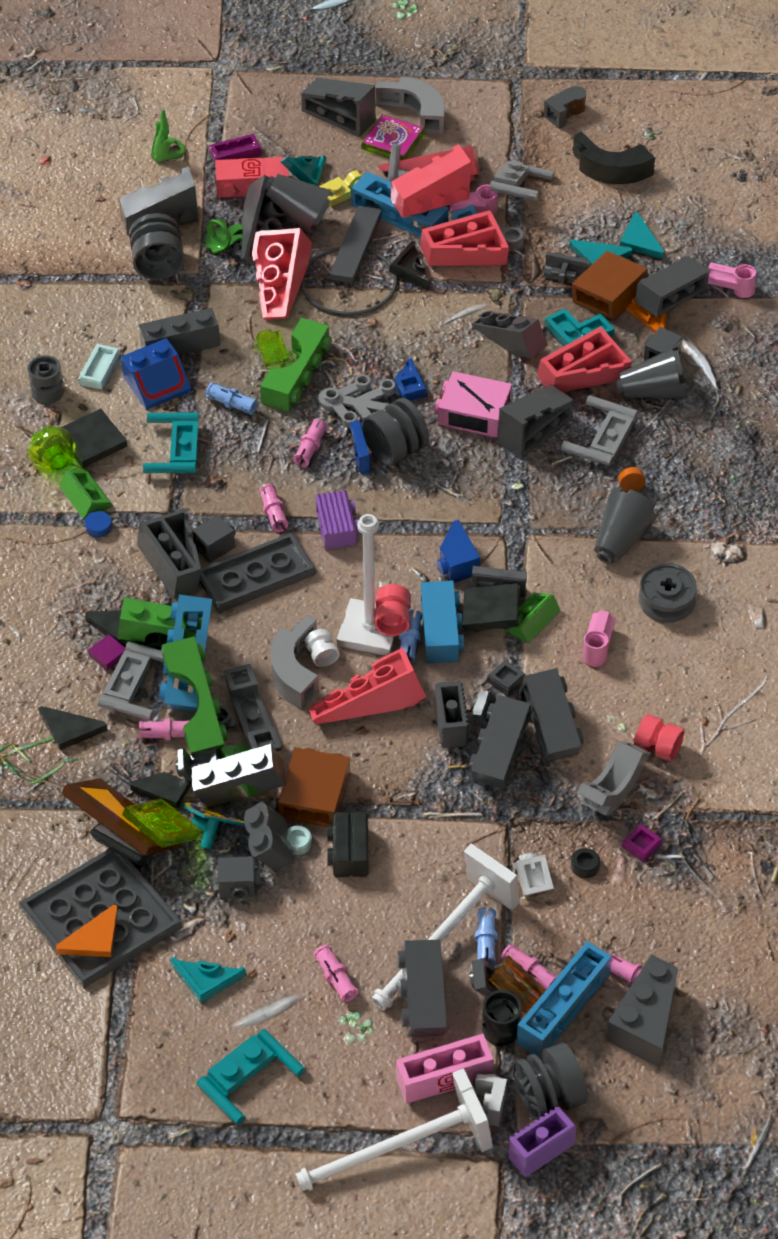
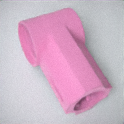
M482 185L478 187L476 192H470L468 200L450 204V211L453 213L474 205L477 214L491 210L494 216L497 213L498 192L490 191V185Z
M710 263L708 267L710 270L708 284L733 289L734 294L741 298H748L754 295L756 290V270L753 266L744 264L733 268Z
M600 610L592 615L588 632L584 636L583 661L589 666L599 667L607 661L608 648L616 623V618L610 612Z

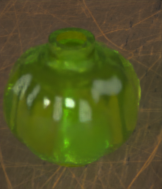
M45 426L32 435L27 453L37 470L57 473L69 467L73 462L76 443L65 428Z

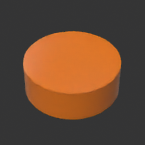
M637 467L626 468L618 476L620 487H623L622 490L627 493L630 489L634 491L641 490L646 483L643 471Z

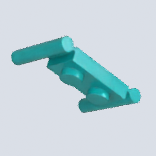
M199 412L147 413V423H172L170 463H143V473H196Z
M262 1029L257 1036L252 1035L208 1070V1075L202 1076L196 1085L236 1125H240L244 1122L246 1116L227 1096L231 1095L264 1069L276 1057L297 1077L302 1076L306 1068L266 1029Z

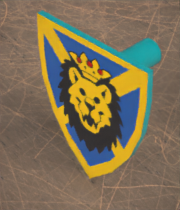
M189 802L185 803L184 807L188 811L199 815L192 819V826L204 831L200 844L203 848H212L219 821L245 826L243 821Z

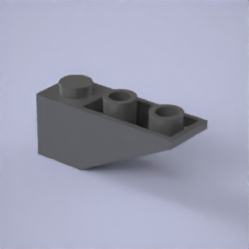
M485 311L471 324L474 329L515 356L532 358L548 346L539 319L510 315L509 313Z

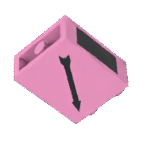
M452 371L449 381H444L442 388L443 397L442 399L438 398L435 405V414H438V425L498 438L499 408L511 403L512 384Z

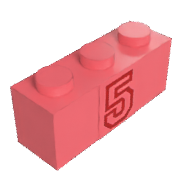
M285 157L215 160L217 198L246 197L249 184L264 175L276 177L277 174L289 177L288 169L281 163V160Z

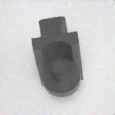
M547 252L543 277L559 280V284L573 283L590 267L591 261L585 258L565 256L563 253Z

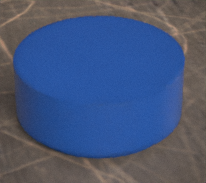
M95 511L85 518V530L92 537L106 536L112 529L111 518L105 512Z

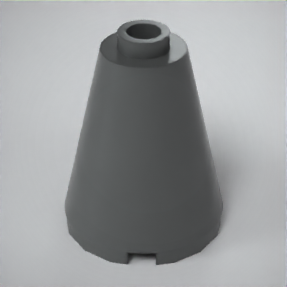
M277 174L276 177L270 176L264 189L268 190L266 196L309 235L314 232L310 227L312 225L318 226L331 203L327 199L328 196L333 197L335 192L281 174Z
M678 347L671 348L620 372L621 378L616 379L619 394L624 393L625 398L688 397Z
M617 487L612 489L608 496L594 548L597 558L604 563L618 562L656 521L659 515L658 511L655 513L653 510L655 507L653 502L637 491L630 489L626 493L621 492L623 487Z

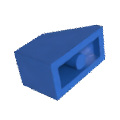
M459 520L453 521L440 546V559L437 560L440 574L442 576L445 575L447 580L453 581V583L471 578L473 566H480V556Z

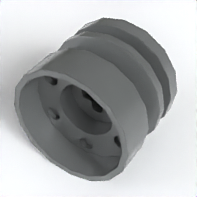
M160 213L147 214L138 218L129 230L134 269L146 279L162 280L174 276L182 269L185 262L178 223L172 217Z
M405 398L395 400L393 404L386 405L384 410L375 411L363 418L361 422L362 431L369 450L385 466H392L404 459L407 453L413 454L417 449H422L429 443V432L423 416L416 406Z
M561 1042L543 1049L542 1061L536 1054L528 1055L526 1060L520 1058L513 1061V1075L519 1097L534 1121L540 1120V1116L545 1117V1113H550V1110H555V1106L558 1107V1103L564 1110H570L587 1103L588 1091L581 1067L566 1043Z

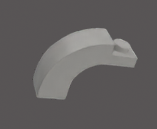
M402 76L400 83L376 82V106L409 108L420 117V127H423L420 133L444 134V101L435 88L421 80Z
M307 615L301 622H297L291 631L281 627L274 637L270 652L272 679L276 689L284 699L301 710L318 693V675L306 669L297 661L298 656L306 649L304 643L306 636L312 631L317 630V620L310 615Z
M618 741L606 767L599 777L593 782L581 784L577 792L584 797L581 803L605 816L613 813L633 789L651 753L628 741Z

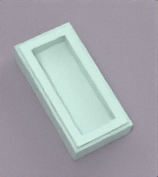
M96 344L78 378L79 385L103 390L121 356V350Z

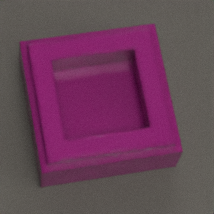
M109 634L88 649L89 656L106 670L117 664L125 651V647Z
M640 824L622 841V848L645 863L662 846L663 839Z

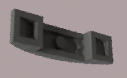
M247 664L223 670L232 705L249 749L252 750L271 744L276 752L281 751V743L274 726H271L258 692V683L251 665Z

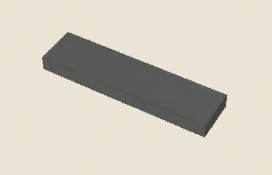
M364 206L357 207L329 273L330 280L354 284L382 217L381 209Z

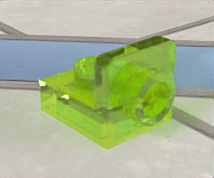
M264 330L257 334L253 346L254 349H258L264 367L288 361L289 356L280 330L274 332Z

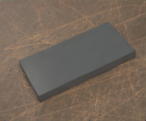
M289 533L202 567L199 582L209 599H212L217 612L221 613L316 575V569L293 533Z

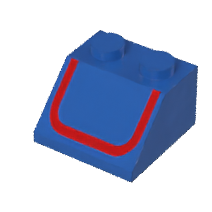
M167 338L121 356L123 378L145 410L191 392V386L179 355Z

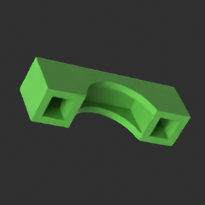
M301 317L291 334L292 352L299 358L287 367L271 368L260 385L261 404L289 412L294 403L299 402L304 386L309 385L312 372L315 368H319L324 352H328L331 347L332 337L329 336V325Z
M194 636L163 644L161 651L168 677L177 678L188 683L198 698V710L195 716L183 728L189 754L194 755L215 747L219 750V748L224 746V741L228 740L224 723L219 724L216 714L220 713V707L217 697H211L209 687L213 686L210 671H204L201 660L206 659L202 643L197 644Z

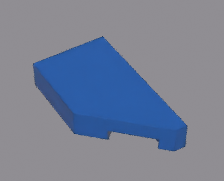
M409 358L402 371L395 377L394 382L400 398L411 401L427 397V389L412 358Z
M352 421L350 430L354 440L353 450L359 473H370V455L360 421Z

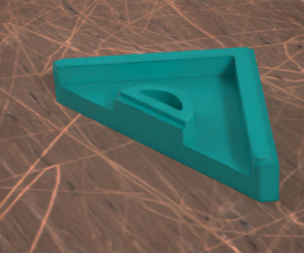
M325 155L322 157L299 156L297 158L287 156L281 160V163L300 181L317 186L327 157Z
M635 212L620 240V246L631 247L634 252L663 259L664 250L639 213Z
M574 239L569 241V248L579 258L591 261L590 266L606 251L625 259L631 257L633 251L631 247Z
M176 957L170 959V965L200 1004L247 976L244 967L236 969L204 961L194 963L180 961Z

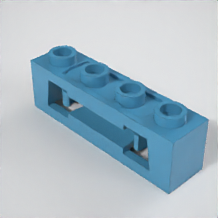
M366 172L351 188V206L355 208L358 206L373 208L368 204L374 201L375 206L382 210L381 220L421 237L422 229L414 226L413 219L418 221V226L424 224L426 228L448 222L449 208L446 206L402 218L391 201V182L370 172Z
M179 595L178 603L172 602L170 619L176 620L174 630H168L167 643L184 638L183 618H188L186 630L196 631L198 618H202L201 630L196 632V643H202L205 653L212 599ZM165 662L163 666V673H167ZM168 677L167 684L161 683L159 700H164V709L197 712L198 698L194 690H192V693L188 692V683L179 679L178 689L173 688L175 678Z
M586 941L520 1021L517 1027V1044L542 1059L543 1049L555 1044L610 976L612 956Z

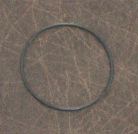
M340 247L332 248L316 255L309 261L308 267L318 258L328 253L339 251ZM367 250V253L379 257L390 267V261L373 250ZM393 274V288L382 302L371 308L353 312L336 311L316 303L305 290L304 278L300 286L307 300L323 311L337 315H360L376 310L389 301L396 290L398 281L397 275Z

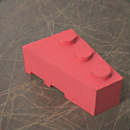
M459 144L452 147L453 151L441 158L439 155L432 158L433 162L424 168L416 167L391 181V201L402 218L469 199L471 160Z
M491 210L422 229L420 248L429 266L507 265L509 246Z
M599 327L540 359L537 378L544 387L551 384L564 393L616 382L617 378H621L620 372L631 368L632 361L602 327Z

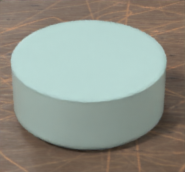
M303 826L288 828L287 840L292 846V855H302L308 852L312 846L310 831Z

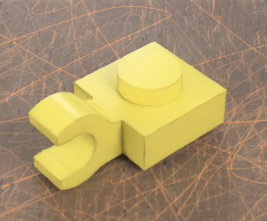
M354 170L343 181L340 177H337L319 187L335 192L333 197L328 196L327 198L331 201L330 206L333 207L351 198V188L362 175L357 170Z

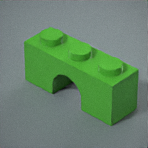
M124 597L117 639L145 643V638L150 633L157 632L168 636V630H174L176 620L170 619L172 606ZM183 618L182 628H185L183 639L194 636L196 639L197 630H201L202 618L197 620L196 631L186 630L188 618Z

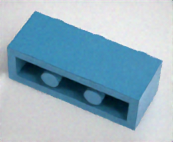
M453 581L421 582V611L426 663L459 662V651H464L463 634H458V629H462L461 613H456V608H460L459 591L454 592Z

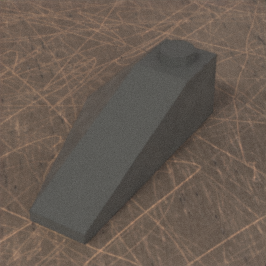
M266 175L249 184L244 202L241 259L255 267L256 264L253 261L252 251L256 232L290 229L295 223L266 196L268 190L264 189L270 178Z

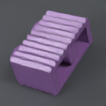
M345 490L342 492L338 491L337 493L333 491L327 494H317L315 496L316 513L324 549L356 545V536L361 535L357 528L359 520H353V515H356L354 500L348 499L347 491Z
M555 1106V1110L545 1113V1117L540 1116V1120L530 1123V1127L525 1126V1130L520 1129V1133H515V1137L510 1136L509 1159L521 1174L527 1177L575 1145L577 1128L561 1108Z

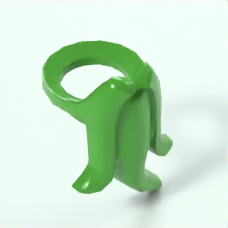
M162 110L160 122H155L156 132L151 149V157L154 158L156 163L169 159H179L185 154L184 144L175 138L168 137L169 125L165 110ZM171 143L177 144L180 147V151H169Z
M217 219L209 221L207 224L206 248L211 250L213 254H217L228 249L237 241H242V234L238 233H243V225L235 224L227 228L226 222L222 219L221 221ZM214 224L219 225L220 227L215 230Z

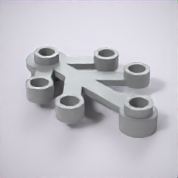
M361 374L355 378V383L346 387L322 390L319 394V403L324 410L335 411L342 420V425L345 428H350L351 422L357 421V414L353 411H347L344 406L353 407L363 420V418L372 414L370 411L384 410L388 403L375 400L393 395L395 393V382L391 379H384L380 382L379 388L356 398L349 397L356 392H364L370 389V377Z

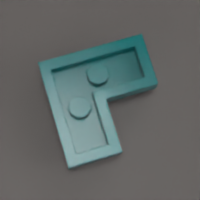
M566 308L545 317L544 325L564 346L599 327H602L610 337H613L615 334V328L601 314L581 323Z

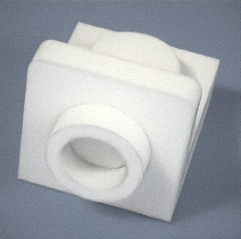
M530 852L519 856V860L513 864V869L518 872L523 896L554 889L545 855L536 856V852Z
M477 1074L475 1094L485 1096L482 1108L484 1112H487L489 1125L499 1127L506 1098L507 1079L500 1078L494 1074Z

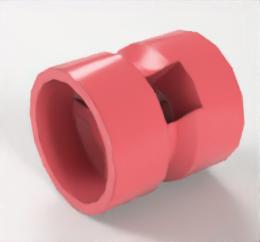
M389 584L382 586L376 592L374 627L381 634L399 636L410 628L409 609L411 608V593L407 588L398 584Z
M648 713L644 716L634 738V745L648 752L654 750L656 757L672 762L682 745L685 728L671 722L664 725L663 719Z

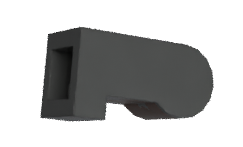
M572 86L544 100V117L558 129L565 126L567 118L573 114H580L585 110V89L579 86Z

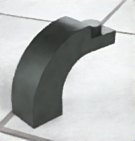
M582 131L574 135L572 151L574 156L580 159L579 170L586 176L608 184H631L654 175L655 156L642 144L626 151L610 152L596 146Z

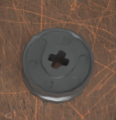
M661 563L651 566L644 572L640 580L639 605L642 611L651 619L662 623H674L685 619L691 614L695 606L696 580L690 571L677 564Z

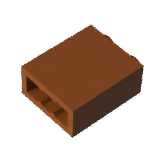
M606 251L572 283L573 303L614 320L632 303V299L636 297V287L642 279L648 277V268Z
M295 747L285 777L286 786L282 787L278 801L279 814L290 821L327 827V824H333V814L340 813L351 774L350 757L338 753L330 754L310 748L302 749Z

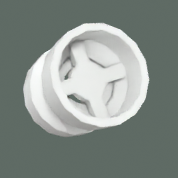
M327 629L314 630L304 640L305 646L312 653L311 658L317 667L330 666L340 656V652L337 646L332 643L333 638Z

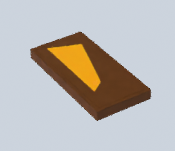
M100 778L66 784L62 791L66 798L143 856L176 849L181 844L180 842L162 847L124 817L125 815L143 812L144 810Z

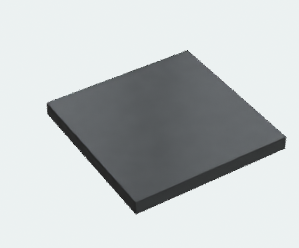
M110 848L19 902L22 912L55 953L58 943L112 905L118 906L112 957L56 954L83 989L183 928L181 920L132 861Z

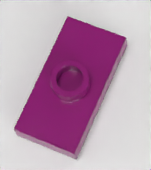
M254 134L209 145V152L214 163L215 160L247 159L262 155L261 147Z

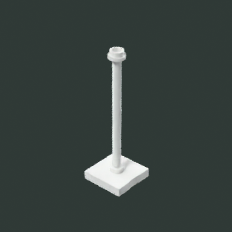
M365 514L360 517L357 523L358 531L363 534L364 600L350 598L344 622L341 624L337 636V646L387 656L391 654L396 636L383 635L374 627L376 610L374 534L379 529V522L374 515Z
M470 844L463 851L466 863L467 880L476 887L428 940H441L442 942L485 893L513 911L520 903L517 875L473 844ZM402 969L383 990L377 988L373 992L374 995L371 1000L379 1009L385 1010L393 1005L391 998L399 990V980H403Z
M464 1068L452 1073L459 1102L456 1111L307 1172L305 1167L300 1169L301 1172L296 1173V1177L302 1192L307 1189L309 1191L314 1190L313 1183L460 1122L469 1124L481 1152L492 1149L493 1144L488 1119Z

